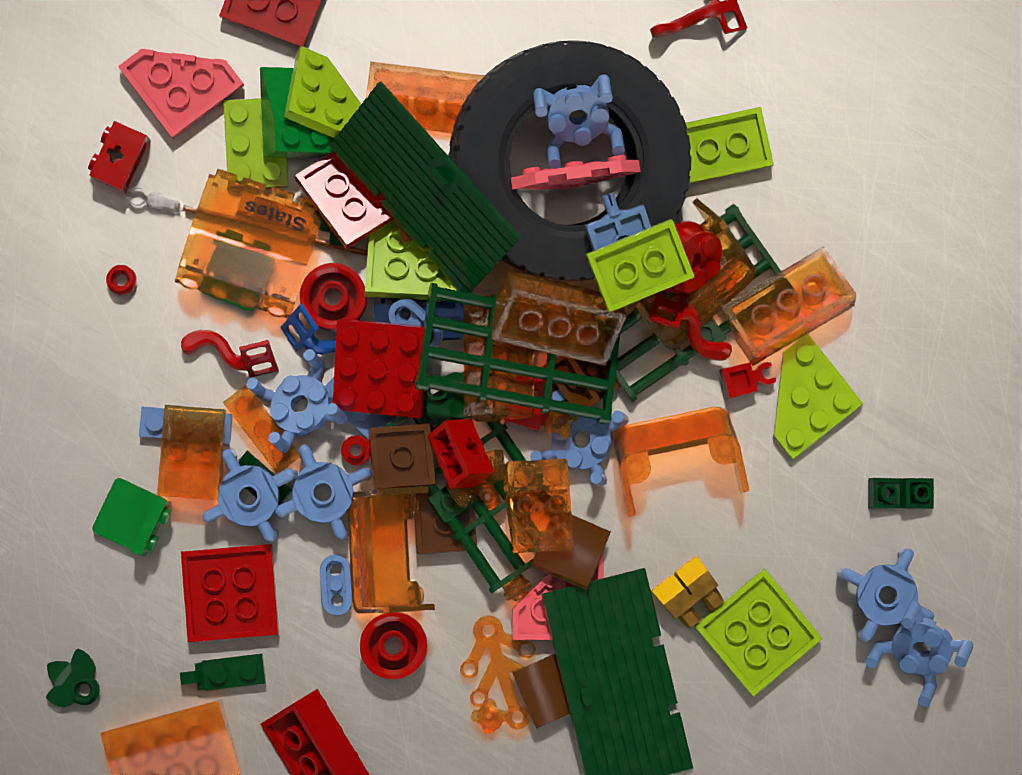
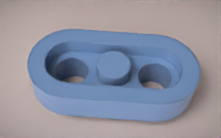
M401 299L390 307L389 320L391 323L424 326L426 311L411 299ZM404 308L408 309L411 313L409 319H405L402 316ZM432 328L433 338L430 341V346L437 347L442 342L443 330Z
M330 555L320 565L322 605L329 614L343 615L350 610L353 603L351 567L344 557ZM334 564H338L341 567V573L338 576H333L330 572V568ZM336 594L343 597V603L340 606H335L332 603V598Z

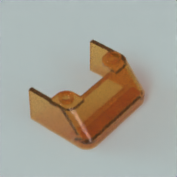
M696 198L693 204L705 220L700 225L704 231L715 234L720 239L722 245L719 273L709 279L700 289L688 293L686 298L687 303L693 306L699 313L702 327L751 283L755 276V266L725 221ZM666 290L662 291L661 296L663 298L680 302L681 296L679 294ZM656 293L626 305L667 349H676L689 339L688 324L684 319H681L679 329L649 320ZM661 309L657 310L656 315L659 318L675 321L676 315L674 313Z
M714 406L628 424L617 429L613 434L612 444L628 517L636 515L630 485L641 483L648 478L651 471L649 456L708 444L710 455L715 462L722 465L733 463L739 493L750 491L740 444L731 417L724 408Z
M428 487L382 488L354 492L352 504L348 509V530L353 607L356 613L435 610L434 604H422L424 601L423 588L419 586L416 580H410L407 520L413 519L415 513L419 510V499L416 494L429 493Z

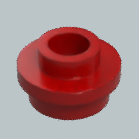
M116 265L109 270L106 283L113 293L125 295L135 288L137 277L130 267ZM125 275L127 277L125 285L120 286L117 284L118 276Z
M358 435L348 437L341 446L343 459L355 466L364 464L370 458L369 442L364 437ZM353 445L361 446L362 452L360 455L353 456L350 449Z

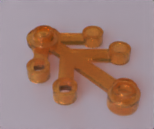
M490 615L483 616L474 624L473 634L477 641L468 659L460 667L461 674L464 677H475L478 673L477 664L488 647L491 661L477 689L472 691L470 701L476 707L484 706L488 701V692L497 676L508 706L505 715L506 722L512 729H523L529 723L530 715L528 710L519 704L509 672L512 673L525 666L504 656L499 643L517 650L519 655L525 659L534 656L536 647L529 640H512V635L503 631V625L498 618ZM485 625L493 626L494 633L492 636H485L482 629ZM523 644H530L533 651L530 655L522 654L521 646ZM472 663L475 666V672L472 675H467L464 672L465 664ZM482 692L485 695L483 703L478 704L473 700L475 693ZM515 711L522 712L524 716L523 720L519 723L512 720V714Z

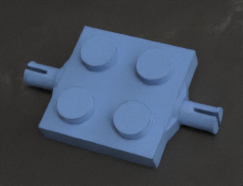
M614 192L601 196L607 214L600 220L584 225L593 251L651 227L644 205L628 210H619Z

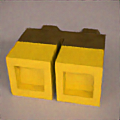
M697 555L674 572L689 590L690 595L674 574H671L651 590L652 594L661 602L674 619L678 618L689 629L702 619L692 607L700 599H702L710 611H713L724 602L716 588L718 586L717 582Z

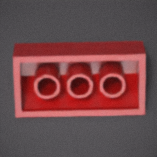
M318 689L260 724L291 775H369L358 753L354 750Z

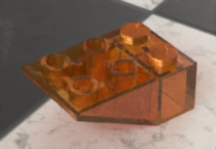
M165 405L157 496L218 501V492L224 475L222 452L225 450V409Z
M568 460L507 462L502 469L504 497L513 553L574 550Z

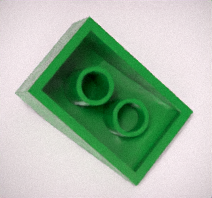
M260 67L264 157L321 158L333 153V149L329 146L332 143V137L284 118L293 68Z

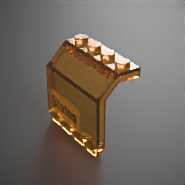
M217 169L215 175L209 174L178 266L175 283L181 284L187 289H197L210 293L219 299L225 298L240 303L246 308H256L268 312L274 317L288 319L292 314L323 217L307 197L301 196L298 203L293 201L295 193L273 186L271 192L267 193L264 192L267 184L243 177L242 183L239 184L236 183L237 174Z

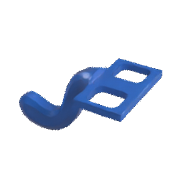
M300 304L280 327L296 352L303 347L306 350L312 349L316 354L320 355L335 353L336 338L322 341L314 336L319 328L303 304ZM300 313L304 315L310 324L309 331H307L299 319ZM290 325L293 326L300 337L298 343L289 331Z

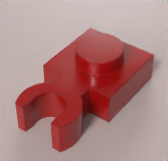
M750 362L721 369L719 372L727 400L758 392L757 384L766 387L775 383L776 378L766 379L763 376V370L772 367V363L764 362L756 367L755 370H752Z

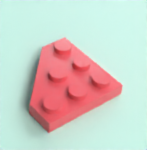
M140 49L118 66L172 139L221 104L223 100H226L245 86L228 62L223 59H208L194 55L171 54Z
M626 155L609 157L608 162L595 161L583 164V161L566 163L564 168H545L542 170L540 167L526 168L522 170L523 175L511 177L512 190H570L639 173L641 170L639 160H626Z
M604 550L591 581L604 578ZM547 574L512 609V640H552L541 594L574 585Z

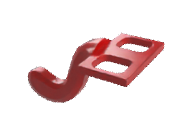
M711 0L707 5L678 19L653 25L650 33L653 38L666 37L685 30L707 18L718 19L724 35L746 30L748 27L737 0ZM733 12L736 15L739 23L738 28H729L724 17L725 13Z
M674 287L665 289L666 291L679 294L681 296L680 302L663 298L661 296L662 291L656 293L649 318L650 321L679 329L681 319H684L688 324L689 342L698 354L716 361L726 360L730 357L732 346L729 343L710 342L702 337L701 319L697 310L687 303L688 293L679 292ZM661 309L674 313L676 315L675 321L659 318L656 315L657 310Z
M201 329L193 331L183 337L181 341V349L184 354L188 355L195 353L205 346L215 347L223 361L230 368L238 371H247L250 378L279 371L269 340L240 346L241 355L235 354L226 339L212 330ZM266 348L264 353L251 356L246 353L251 349ZM266 362L272 365L270 368L258 371L252 369L254 365Z

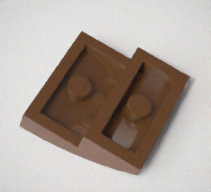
M588 336L577 343L594 347ZM561 353L555 359L554 370L606 379L607 365L604 361ZM616 379L614 383V391L620 387ZM553 382L564 400L569 403L591 407L604 397V391Z
M555 508L531 566L587 590L611 531Z
M555 653L512 672L536 729L570 714Z

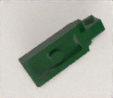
M263 653L203 660L200 663H195V671L180 673L181 685L197 683L198 690L210 691L266 684Z

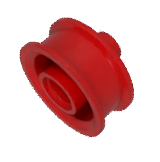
M683 221L676 224L675 227L695 277L673 287L679 292L690 293L703 287L711 278L719 273L722 245L720 239L715 234L704 231L703 227L698 223Z
M326 263L314 268L304 278L300 288V304L304 305L316 325L326 331H336L337 320L340 318L360 320L367 306L365 285L362 279L353 269L343 264ZM333 289L339 290L342 293V299L336 305H330L325 301L327 292Z
M388 612L373 618L364 628L360 638V654L363 662L371 672L385 679H401L411 675L423 663L427 653V637L424 629L416 619L401 612ZM389 637H397L401 640L402 650L398 654H390L386 650L385 642Z

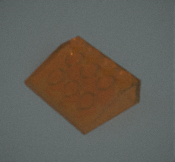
M222 699L100 733L112 775H242Z

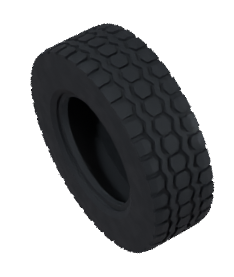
M567 40L541 44L521 51L496 65L475 85L461 106L462 108L457 115L451 134L448 156L521 236L518 242L501 259L510 266L535 276L554 280L581 281L594 279L585 254L593 250L584 225L600 220L607 214L605 209L594 218L581 223L557 224L536 214L525 204L517 190H512V176L510 172L511 145L521 123L535 110L533 92L537 88H542L555 94L566 87L567 90L575 89L577 85L591 87L600 75H607L610 78L613 97L612 101L607 103L609 117L622 131L627 151V160H639L641 170L639 173L625 177L623 186L615 198L619 210H628L644 205L651 227L669 219H672L673 222L676 221L677 214L681 211L686 199L685 194L688 191L691 177L689 176V171H691L692 156H690L689 151L691 150L690 138L686 131L688 129L684 117L680 113V108L675 98L671 97L669 89L662 80L657 78L653 71L631 55L625 54L623 51L611 46L590 41Z

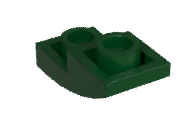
M868 478V508L934 509V478Z

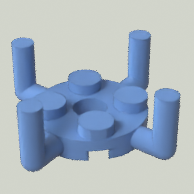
M600 75L591 87L577 85V88L567 90L566 87L555 94L542 88L534 90L535 114L538 117L547 115L549 129L554 133L546 145L548 165L551 169H557L561 166L559 147L564 141L584 146L601 133L611 138L614 155L624 154L625 148L621 129L608 123L609 111L607 103L611 102L613 97L610 78L607 75ZM583 110L586 112L580 118L570 116L573 111Z
M307 349L303 354L304 359L311 365L308 375L287 376L276 391L265 388L256 378H249L246 382V386L258 398L271 402L270 415L284 432L282 436L277 432H272L268 440L282 453L289 451L295 436L308 435L309 432L320 429L327 421L340 425L347 421L346 414L336 404L331 403L327 389L319 381L324 368V362L312 349ZM301 399H307V408L302 412H295L296 403Z
M559 390L553 392V400L566 402ZM615 411L612 414L610 424L604 425L597 423L594 419L564 414L552 428L553 448L544 452L533 451L530 458L539 465H545L559 459L562 463L574 469H590V481L598 486H604L607 483V477L601 464L609 455L613 442L612 432L627 425L629 418L621 411ZM586 431L590 436V442L586 447L578 448L575 444V436L579 432Z
M302 445L299 448V454L305 468L299 473L294 482L293 499L278 505L275 513L277 516L285 518L290 513L298 510L311 521L318 523L330 522L336 538L345 541L349 537V532L345 529L341 517L352 504L354 496L353 486L363 481H369L372 478V472L367 468H362L348 475L335 464L316 462L312 448L308 445ZM319 484H327L332 490L331 497L327 501H319L315 497L314 491Z
M224 450L222 458L229 473L226 474L219 488V505L205 511L202 515L203 520L210 523L225 515L229 520L239 525H257L267 542L277 540L279 533L276 529L272 528L268 519L274 514L276 507L279 505V487L296 479L298 471L295 468H289L272 476L267 470L259 466H240L236 459V450ZM245 487H252L257 492V499L253 504H245L241 500L240 494Z
M905 548L898 551L897 556L899 559L896 565L875 566L864 575L849 568H840L837 571V577L840 580H846L857 586V606L868 619L864 628L857 632V638L860 641L869 642L879 625L889 626L901 623L909 604L913 601L918 602L916 584L912 576L906 571L914 556V552L911 549ZM885 586H890L895 591V599L890 604L883 603L879 598V592ZM921 606L923 617L933 620V612Z
M913 601L909 604L901 621L902 626L897 629L892 641L875 642L866 659V665L869 668H876L883 653H893L903 672L923 675L925 685L918 698V703L923 707H927L937 688L935 674L943 673L946 670L954 652H958L954 660L955 665L961 668L965 667L972 652L973 643L970 640H953L951 634L946 629L943 631L936 625V621L924 618L921 605ZM924 642L930 647V650L923 651L916 646V643Z

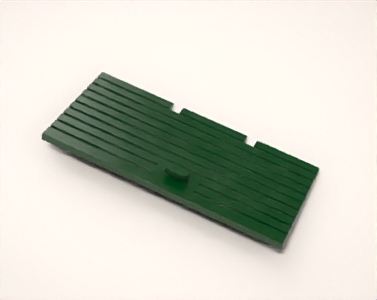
M382 81L376 84L358 110H356L329 145L375 197L380 192L384 195L386 199L381 203L421 249L426 244L432 249L427 256L459 291L472 293L521 238L516 230Z
M641 568L590 581L587 590L574 585L542 593L541 596L584 774L671 775L693 769L680 712L670 714L668 707L677 704L678 701L664 644L654 646L652 638L661 636V631L646 569Z

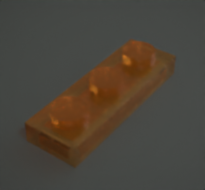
M246 385L222 402L276 474L284 471L301 458L293 444H291L288 452L282 453L269 442L268 437L272 432H277L282 436L283 431L256 395Z

